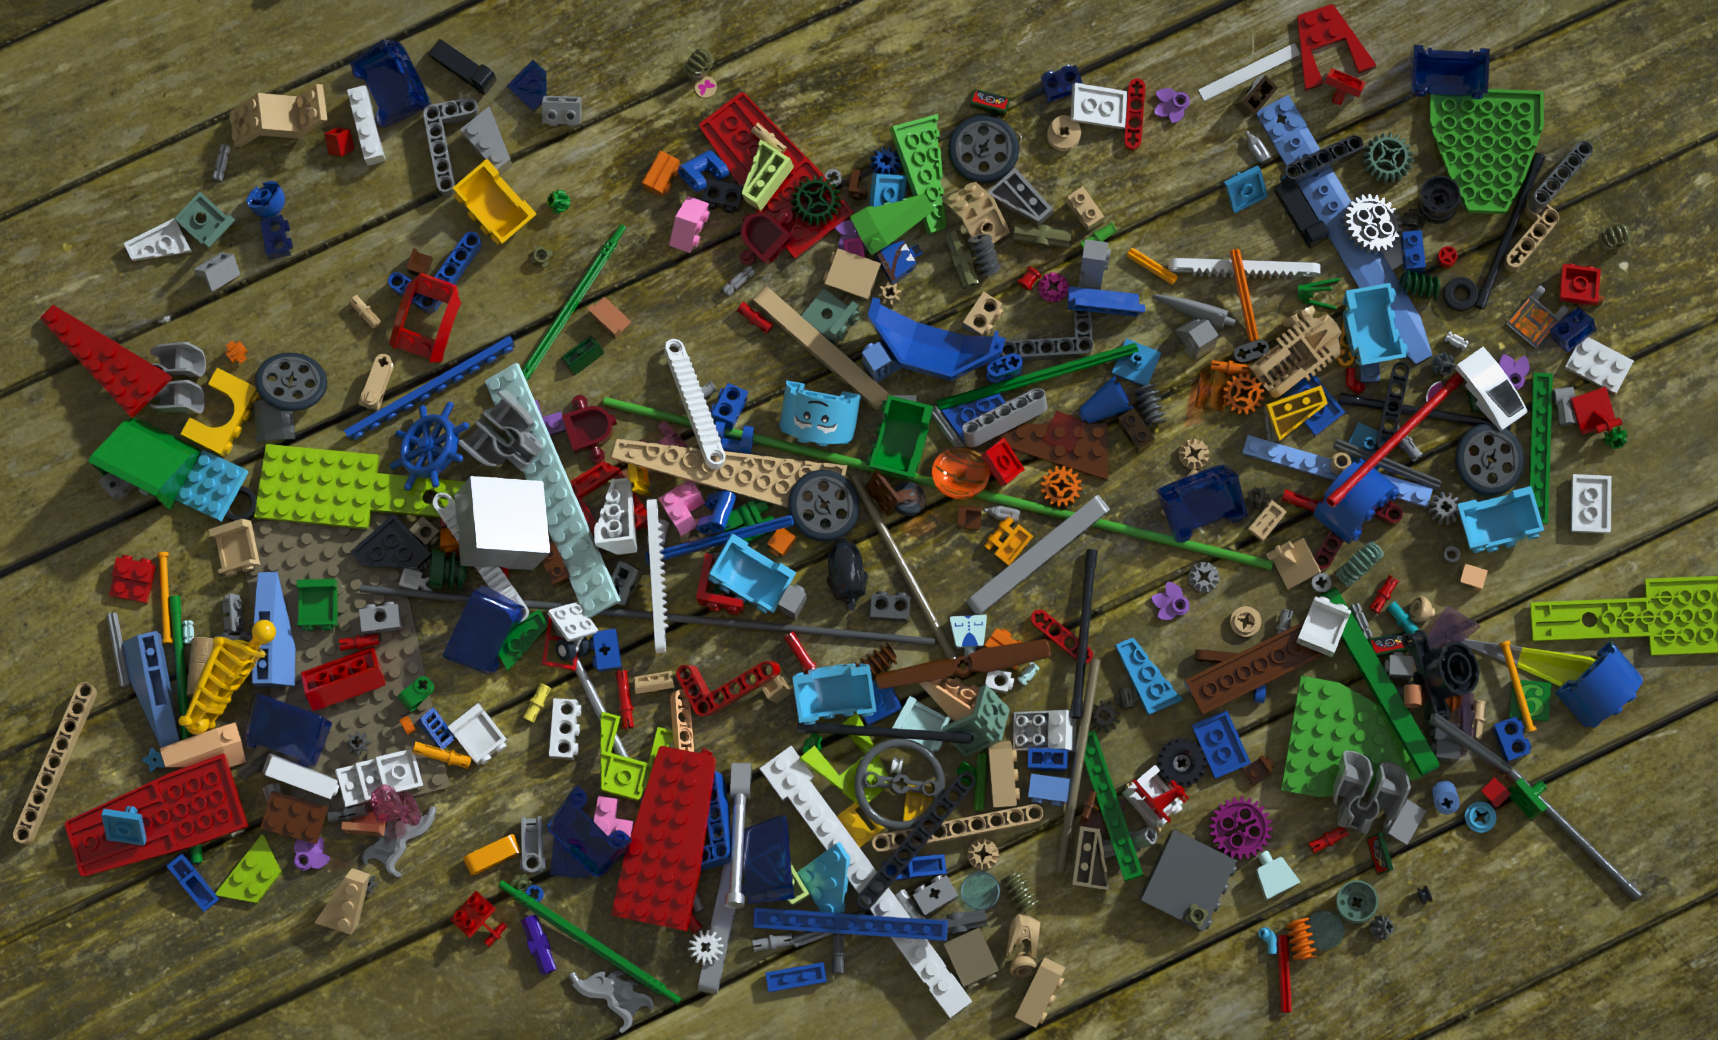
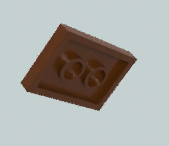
M271 791L260 828L317 844L328 807Z

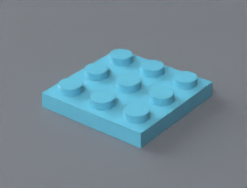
M202 450L175 500L222 522L249 471Z

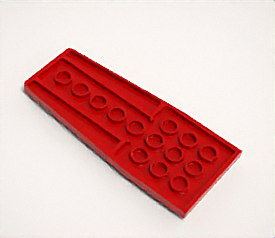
M741 92L703 120L699 125L700 130L719 158L726 164L736 183L742 186L745 185L753 165L754 156H756L759 148L760 139L751 133L754 126L757 127V123L769 133H773L775 138L787 147L782 154L791 159L794 168L761 211L753 207L757 213H766L777 219L781 209L788 208L792 210L794 207L790 203L793 200L791 193H796L794 187H800L799 181H803L805 184V178L808 177L812 181L814 175L816 180H819L820 176H823V182L827 179L745 93ZM812 188L808 191L815 192L819 188ZM825 192L823 199L830 205L832 201L831 196L828 192ZM802 196L801 206L807 210L809 203ZM842 197V201L838 202L841 204V208L836 209L838 215L831 214L833 220L830 221L827 218L826 225L822 221H819V226H816L814 221L811 226L808 225V220L802 223V217L796 218L797 212H794L795 218L792 223H783V226L795 237L786 247V250L795 260L834 231L836 226L847 221L854 214ZM819 198L813 199V203L816 204V201L819 203ZM816 210L813 214L822 213L824 211Z
M666 746L658 748L623 860L611 913L612 916L682 931L688 930L701 871L716 758L712 755Z
M223 753L171 772L65 822V828L79 874L87 877L196 847L248 828V823L226 754ZM126 806H130V809L131 806L135 807L137 814L142 816L147 839L145 845L108 841L101 816L103 809L124 812Z

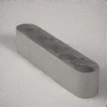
M1039 388L1033 389L965 423L962 427L965 444L969 447H976L1044 413L1048 407L1044 390Z

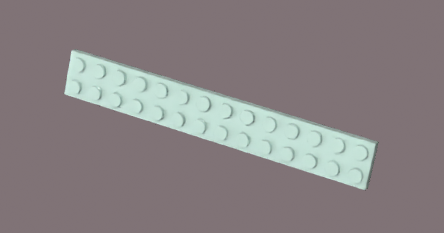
M514 363L485 380V383L495 406L502 399L497 393L507 389L517 398V402L528 411L533 419L534 425L529 433L536 437L544 448L524 471L527 480L543 481L548 531L570 575L569 580L583 609V613L586 618H591L619 603L621 600L599 549L595 546L593 535L520 365Z

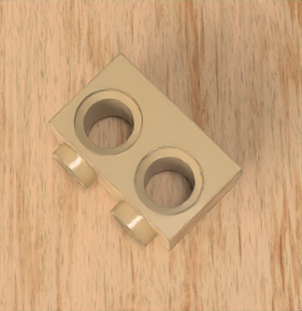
M1083 186L1067 196L1066 203L1087 232H1090L1104 222V215Z
M983 291L963 321V327L976 336H988L993 328L991 324L995 319L998 320L1003 313V303ZM992 305L995 309L992 312H987L984 307ZM981 320L984 322V326L978 328L974 325V322Z

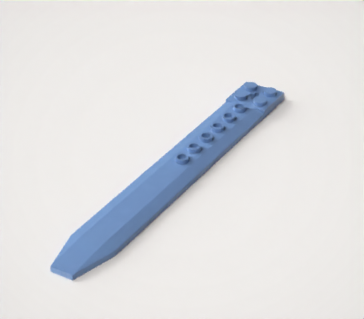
M1289 95L1260 109L1256 114L1286 166L1320 150ZM1278 116L1286 118L1285 124L1277 123ZM1332 168L1297 183L1318 221L1322 220L1329 230L1328 238L1358 288L1390 283L1391 288H1394L1396 298L1390 306L1391 310L1395 312V329H1398L1400 339L1403 338V343H1406L1408 348L1406 356L1414 365L1430 358L1432 352L1422 319L1408 295L1404 294V289L1402 288L1398 292L1399 280L1383 253L1379 251L1377 254H1374L1373 250L1367 253V248L1360 250L1361 245L1357 244L1354 246L1355 240H1349L1351 234L1345 233L1348 227L1343 226L1346 221L1342 218L1346 215L1344 211L1348 208L1347 206L1351 203V200Z

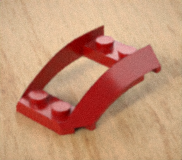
M420 273L406 287L395 318L389 341L392 348H399L430 359V362H442L457 312L462 303L458 296L457 285L424 273ZM415 292L448 304L436 339L404 329L405 320Z
M605 461L600 462L570 482L587 524L594 536V528L597 522L582 498L613 478H625L619 467H614ZM633 491L637 532L643 527L648 529L647 510Z

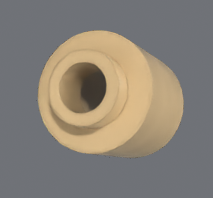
M1342 452L1335 454L1330 462L1331 471L1336 475H1340L1351 465L1350 457Z

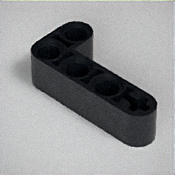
M438 39L428 52L430 58L484 95L488 93L497 81L495 73L483 64L479 66L441 39Z
M1279 183L1273 187L1275 195L1310 249L1328 239L1329 230L1322 220H1317L1296 184L1285 186Z

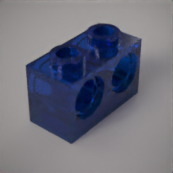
M1066 65L1061 70L1055 72L1053 70L1047 71L1040 78L1047 102L1072 95V85L1074 83L1083 84L1076 65ZM1067 76H1072L1075 80L1073 82H1068L1065 80V78ZM1049 82H1055L1057 86L1055 88H1050L1047 84Z
M283 215L260 219L265 251L269 260L291 256V249L294 247L292 238H288L287 231H290L289 221L285 220ZM274 225H280L278 231H272ZM277 243H284L281 249H275Z
M1580 307L1571 311L1565 318L1555 323L1549 329L1552 340L1567 353L1597 331L1594 319Z

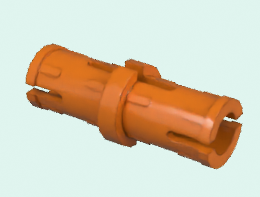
M1212 360L1210 372L1226 373L1227 376L1242 373L1243 376L1249 374L1248 366L1250 364H1238L1230 360L1229 362Z

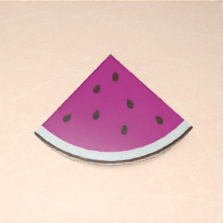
M1441 380L1429 387L1425 396V404L1442 388Z

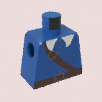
M901 241L877 251L875 256L878 262L881 263V267L891 285H894L916 268L914 258L923 253L918 244L908 249L905 242Z

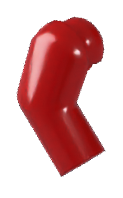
M1346 368V386L1354 393L1359 394L1365 390V384L1355 379V368Z

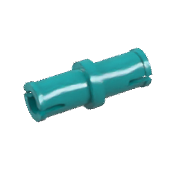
M1396 601L1386 608L1396 619V624L1398 626L1401 625L1406 633L1412 634L1419 630L1411 621V616L1408 613L1406 614Z

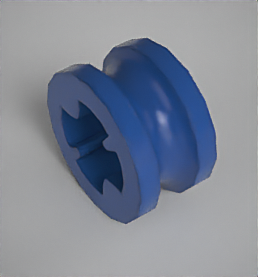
M537 885L528 887L525 893L529 896L532 895L531 890H539V897L535 900L541 902L544 897L543 890Z

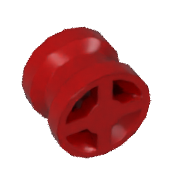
M1450 246L1443 247L1437 255V263L1443 268L1452 267L1457 259V251Z

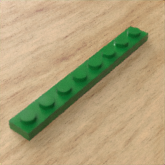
M1534 372L1532 374L1529 487H1532L1542 524L1547 525L1549 516L1553 373Z
M1095 730L1088 732L1084 761L1094 791L1097 792L1096 797L1124 881L1127 882L1144 875Z

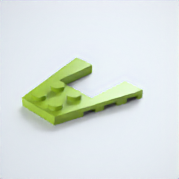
M601 712V792L639 801L647 787L658 748L660 746H670L673 740V731L657 727L649 761L646 763L611 753L620 716Z
M857 712L841 724L864 726ZM849 735L864 754L874 747L869 736ZM815 746L799 758L801 762L809 765L811 770L822 775L828 780L827 782L843 791L844 795L859 805L854 784L856 770L862 758L840 776ZM877 755L869 763L867 771L889 777L879 755ZM868 775L867 783L874 785L876 782L875 777ZM864 788V794L868 803L886 788Z

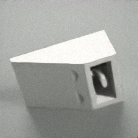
M1070 711L1014 712L1013 750L1028 751V748L1068 749V752H1075L1076 719L1070 718Z

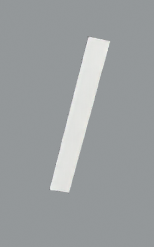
M1295 43L1199 89V92L1205 101L1300 55V52Z

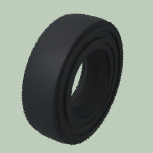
M1453 278L1444 288V300L1451 309L1466 311L1472 308L1478 299L1477 286L1469 278ZM1458 287L1465 288L1468 292V298L1464 301L1457 300L1454 297V290Z

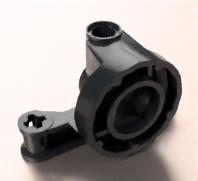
M1422 629L1416 630L1412 634L1405 633L1402 636V644L1413 656L1417 669L1413 674V682L1415 685L1422 687L1426 700L1425 722L1433 726L1429 720L1430 716L1435 713L1448 721L1450 711L1446 698L1467 695L1474 691L1478 684L1480 671L1475 654L1467 645L1461 642H1449L1438 648L1431 649L1428 636Z

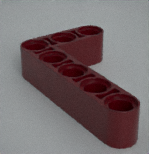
M1389 501L1380 510H1375L1373 517L1387 525L1395 526L1402 519L1403 511L1399 506ZM1395 512L1398 515V519L1393 520L1389 518L1388 513ZM1331 530L1315 556L1316 562L1318 558H1324L1327 561L1326 566L1318 564L1321 572L1329 568L1344 542ZM1334 542L1336 549H1329L1326 543Z

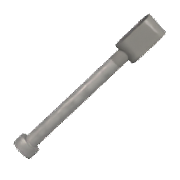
M732 763L730 798H734L730 886L729 893L725 895V906L731 909L743 908L745 896L741 894L745 804L746 798L750 799L751 763Z

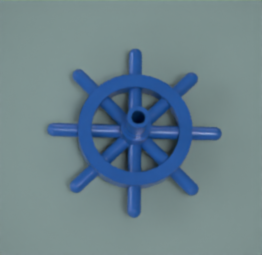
M447 402L441 415H427L426 406L421 405L419 407L420 419L414 422L407 432L396 431V437L403 439L400 447V458L390 463L389 468L395 470L403 465L411 473L404 485L406 491L412 489L417 477L431 478L432 486L437 488L439 486L438 474L445 470L452 460L456 462L463 461V456L456 453L459 440L458 434L467 430L469 424L463 422L455 427L448 420L454 407L452 402ZM435 426L431 433L430 427ZM444 427L445 433L439 436L442 428ZM419 456L416 464H414L413 459ZM426 459H427V460H428V466L423 467V465H424V463H425V461H426Z

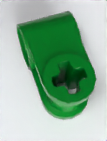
M425 676L418 677L399 693L397 699L409 712H412L432 694L434 683ZM423 682L426 683L427 689L425 690L422 688L421 685Z

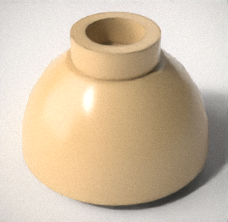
M1418 596L1413 600L1409 610L1410 619L1414 622H1423L1434 617L1435 609L1432 608L1430 601L1426 597Z
M1026 952L1017 953L1016 958L1013 959L1010 965V973L1018 978L1030 977L1037 971L1035 961Z

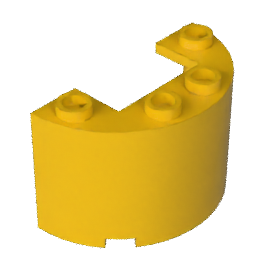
M488 159L484 160L453 187L455 192L453 194L454 198L460 204H464L469 211L467 215L473 222L477 220L481 226L479 228L486 236L490 234V238L496 245L504 244L537 215L525 200L522 201L501 178L499 171Z

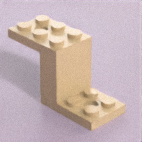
M315 84L299 96L257 93L231 110L229 119L232 125L234 147L241 148L259 135L299 139L326 122L327 112L323 84Z

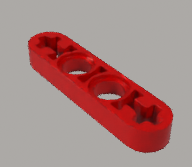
M1139 78L1131 80L1128 87L1124 145L1130 151L1139 149L1142 141L1146 86L1144 81ZM1135 84H1139L1140 87L1138 96H1134L1135 88L1132 87H1135ZM1133 101H1138L1141 107L1138 110H1133L1130 104ZM1136 119L1140 125L1137 128H1132L1129 125V121ZM1132 133H1135V141H1138L1135 142V145H1131V142H1128L1131 140Z
M1035 610L1031 615L1032 625L1073 659L1077 660V651L1076 654L1072 652L1076 650L1079 639L1045 611ZM1042 614L1043 621H1045L1046 623L1048 622V620L1051 621V623L1047 625L1046 630L1043 629L1045 624H1043L1042 622H1035V615L1040 616ZM1051 626H1057L1060 629V633L1057 636L1050 635L1049 628ZM1067 638L1073 639L1075 642L1074 647H1065L1064 640ZM1087 647L1089 659H1086V664L1090 663L1091 658H1093V652L1089 647Z

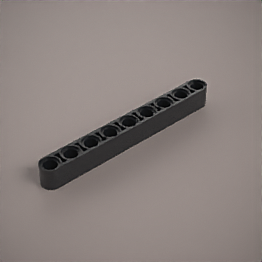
M964 772L957 777L860 892L856 900V905L860 910L868 911L876 904L972 790L975 778L971 773ZM967 778L970 780L971 785L964 787L960 780ZM956 793L958 800H949L948 794ZM942 807L945 809L946 815L938 816L935 810ZM925 822L932 823L933 830L926 831L923 828V824ZM918 837L921 840V844L914 846L911 844L910 839ZM906 852L908 859L901 861L898 858V853ZM893 867L896 870V874L889 876L886 874L885 869ZM874 882H881L883 889L876 891L873 888ZM868 897L871 904L868 906L862 905L860 898Z

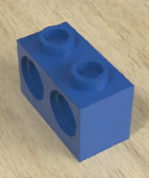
M1422 230L1402 232L1400 244L1403 270H1409L1410 274L1413 271L1423 273L1426 264Z
M727 383L725 389L721 388L717 397L719 401L717 404H713L710 412L714 424L716 421L726 422V429L732 431L747 402L748 391ZM728 397H735L736 399L730 400ZM726 412L728 415L723 416L720 413Z
M1517 717L1507 719L1492 726L1503 758L1507 763L1530 754L1531 744L1528 738H1524V727L1522 722L1517 720ZM1505 726H1511L1514 733L1512 735L1507 734L1504 730ZM1512 744H1518L1521 747V752L1515 753L1512 750Z

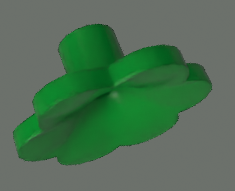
M812 733L809 738H806L802 749L803 753H806L814 746L820 752L822 750L820 745L822 737Z
M962 762L960 767L957 768V774L969 772L976 781V769L972 765ZM967 778L960 780L961 783H965L967 786L971 785L970 780Z

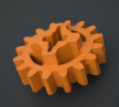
M1240 373L1238 379L1232 376L1233 382L1227 381L1226 384L1229 387L1223 388V391L1227 392V394L1222 397L1228 399L1225 405L1232 406L1230 411L1237 409V414L1244 410L1245 415H1247L1249 409L1254 412V406H1261L1258 401L1264 400V397L1260 396L1264 389H1259L1262 383L1255 382L1257 377L1250 379V374L1243 377L1242 373ZM1241 381L1248 382L1251 386H1245ZM1234 386L1236 390L1235 395L1231 397V390ZM1240 389H1242V391H1247L1249 389L1251 390L1246 395L1247 399H1245V397H1239L1238 399H1236V397H1238L1241 393ZM1256 391V398L1253 402L1251 399L1252 392ZM1238 401L1243 402L1246 405V407L1239 406L1235 403Z
M1056 466L1055 472L1049 469V476H1043L1046 482H1041V487L1045 488L1041 490V494H1046L1044 500L1050 499L1051 506L1057 503V508H1060L1061 504H1064L1065 508H1067L1068 502L1075 504L1074 498L1079 499L1080 497L1077 492H1082V488L1078 486L1082 481L1076 480L1078 473L1073 475L1072 468L1065 471V466L1062 467V470H1059ZM1059 475V478L1055 481L1051 480L1053 477ZM1066 476L1069 477L1073 483H1069V481L1066 479ZM1060 483L1065 487L1063 491L1059 490L1058 486ZM1050 491H1053L1057 497H1054ZM1067 493L1071 494L1069 497L1063 499V496H1065Z

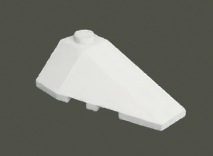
M628 478L614 479L611 481L605 497L606 502L603 509L601 508L599 521L594 528L595 546L617 555L637 552L632 483Z

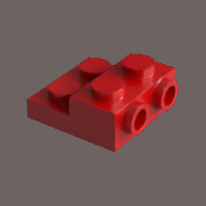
M1571 263L1563 264L1559 279V301L1597 306L1599 302L1601 269L1592 266H1576Z
M122 554L121 558L116 557L109 596L148 604L156 566L151 564L152 560L140 558V561H135L132 556Z

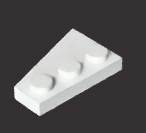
M174 218L124 243L132 261L192 252Z

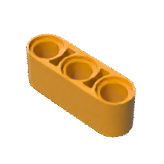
M511 834L464 856L463 860L470 875L473 876L521 854L522 850L515 834Z

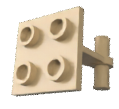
M1304 538L1293 544L1291 541H1288L1283 545H1278L1273 551L1266 554L1269 560H1273L1288 590L1321 573Z

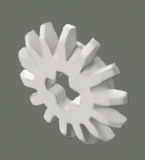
M700 930V937L694 934L695 942L689 941V943L693 944V947L688 948V951H694L690 955L691 958L697 956L695 962L698 963L701 959L703 960L702 965H705L706 960H709L710 965L713 964L711 959L715 958L718 961L717 953L723 954L722 951H719V948L724 947V945L718 944L722 940L721 937L715 939L714 937L717 933L714 932L711 936L709 935L710 930L706 931V935H703L702 930ZM703 942L711 944L709 947L711 949L710 952L701 951V944Z

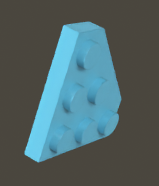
M840 842L833 845L797 872L821 912L843 913L845 911L846 903H844V897L848 886L847 869L850 866V857Z

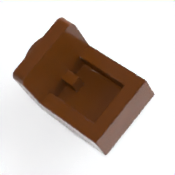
M853 169L852 175L848 174L846 185L849 186L848 195L855 200L867 199V190L858 189L860 170Z

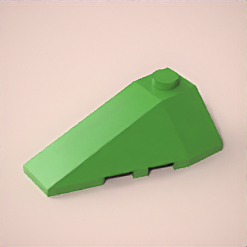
M922 194L904 198L902 201L894 203L886 202L881 206H869L851 215L850 218L863 243L872 255L895 241L933 212L934 208L927 196Z

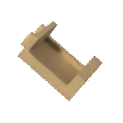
M837 249L836 253H832L830 259L832 264L830 271L826 270L823 278L825 286L850 293L869 302L881 269V263Z
M239 519L208 529L210 537L216 538L222 567L218 569V574L232 577L236 576L239 571L254 570L253 567L260 565L251 521Z

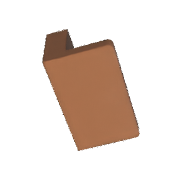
M603 297L596 305L592 303L587 308L589 314L615 338L631 324V321L606 297Z
M369 812L368 816L354 818L349 822H342L341 830L346 834L384 837L387 814Z

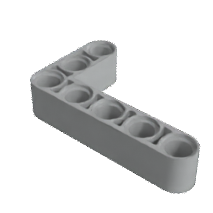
M462 98L429 105L423 111L436 184L440 194L444 197H450L455 193L453 190L455 181L444 125L474 119L479 114V108L473 98ZM467 106H474L472 111H465ZM455 109L456 111L453 115H448V110ZM431 113H437L434 119L428 118ZM434 131H441L438 136H432ZM438 148L444 149L441 154L435 153ZM441 166H447L446 171H438ZM445 183L451 184L447 190L442 189Z

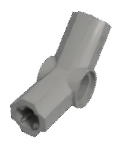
M1151 827L1137 832H1129L1136 852L1141 851V848L1156 843L1157 834ZM1111 839L1102 841L1104 859L1116 856Z

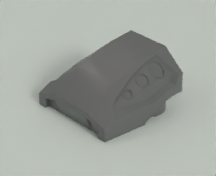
M263 400L253 402L257 443L282 439L295 440L293 411L276 409Z

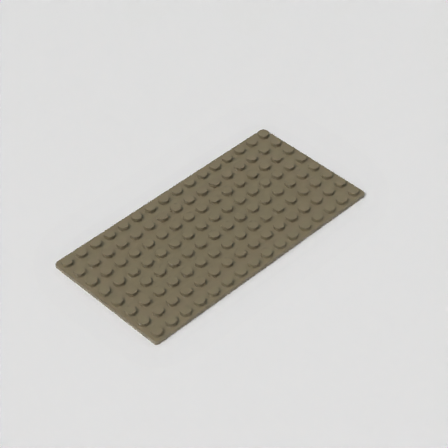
M371 512L368 530L274 520L252 523L260 565L253 567L254 570L246 572L254 615L258 572H278L296 648L295 686L270 687L284 759L336 780V769L372 760L379 756L412 749L415 741L437 747L416 723L418 719L432 708L430 695L412 712H409L397 699L399 693L418 677H426L409 597L360 592V585L400 588L398 586L403 569L363 567L350 552L391 516L390 513ZM336 579L338 581L337 628H333L332 631H322L321 628H313V631H302V628L297 626L299 591L297 580ZM386 602L398 604L403 630L378 633L380 644L374 645L386 685L379 689L365 692L360 696L348 698L343 702L326 706L324 709L312 711L304 692L301 672L373 647L367 646L360 650L354 648L341 651L339 639L356 637L358 634L364 636L361 632L359 609H364L365 605L374 604L378 607L383 606V603ZM378 614L376 621L382 622L385 619V614ZM423 682L421 685L422 688L425 690L427 689L426 683ZM406 716L410 718L416 731L409 735L406 734L399 721ZM431 717L427 720L428 724L432 721ZM436 723L431 727L432 730L437 727ZM356 731H359L361 736L366 733L368 736L365 740L371 742L366 747L368 752L361 751L360 756L357 755L356 750L350 753L351 746L346 745V742H350L351 739L348 735L354 736ZM358 739L357 743L354 744L359 747V744L363 742ZM415 754L423 783L422 787L363 804L371 807L447 789L449 787V780L445 762ZM290 784L292 797L327 806L328 810L325 817H328L329 811L344 809L340 788L336 796L332 795V798L329 799Z

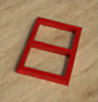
M549 616L541 665L576 671L578 653H576L573 659V665L546 661L549 640L558 641L563 639V637L550 635L552 619Z

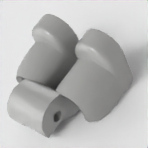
M189 342L159 344L150 350V354L157 356L160 364H152L170 376L185 375L187 377L203 376L206 371V359L203 351ZM190 380L170 381L151 399H159V405L149 404V407L159 412L199 414L205 408V395L202 387Z
M506 389L497 393L502 398L500 402L492 409L484 410L483 414L501 430L504 429L510 435L512 441L507 443L494 431V427L485 419H479L475 422L479 428L470 437L459 440L458 444L485 465L499 466L508 459L524 472L544 447L536 437L529 433L534 425L531 415L517 402V398Z
M1344 751L1339 762V771L1332 791L1334 804L1337 805L1338 796L1344 797L1339 808L1337 825L1357 829L1358 832L1368 834L1373 820L1379 814V809L1386 812V820L1391 821L1399 815L1411 787L1406 770L1394 763H1380L1376 772V782L1367 803L1360 801L1361 797H1364L1373 776L1371 762L1366 756L1358 752Z

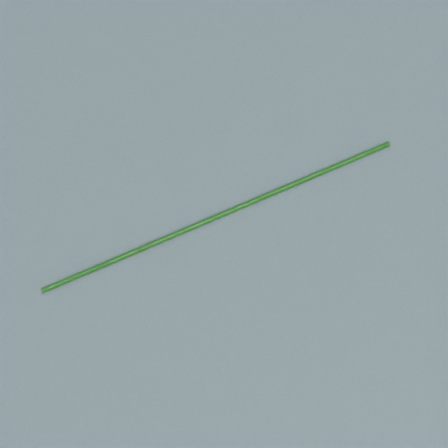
M605 397L603 401V406L692 428L689 418L608 397ZM725 428V436L742 440V430L733 428L731 431ZM758 434L753 435V443L840 465H847L873 473L876 471V469L869 468V465H866L867 461ZM879 470L885 476L942 489L935 485L933 477L915 473L916 477L912 479ZM986 490L981 491L979 494H966L975 495L972 496L975 498L1067 520L1075 513ZM1099 519L1092 525V527L1267 570H1272L1273 561L1104 519Z

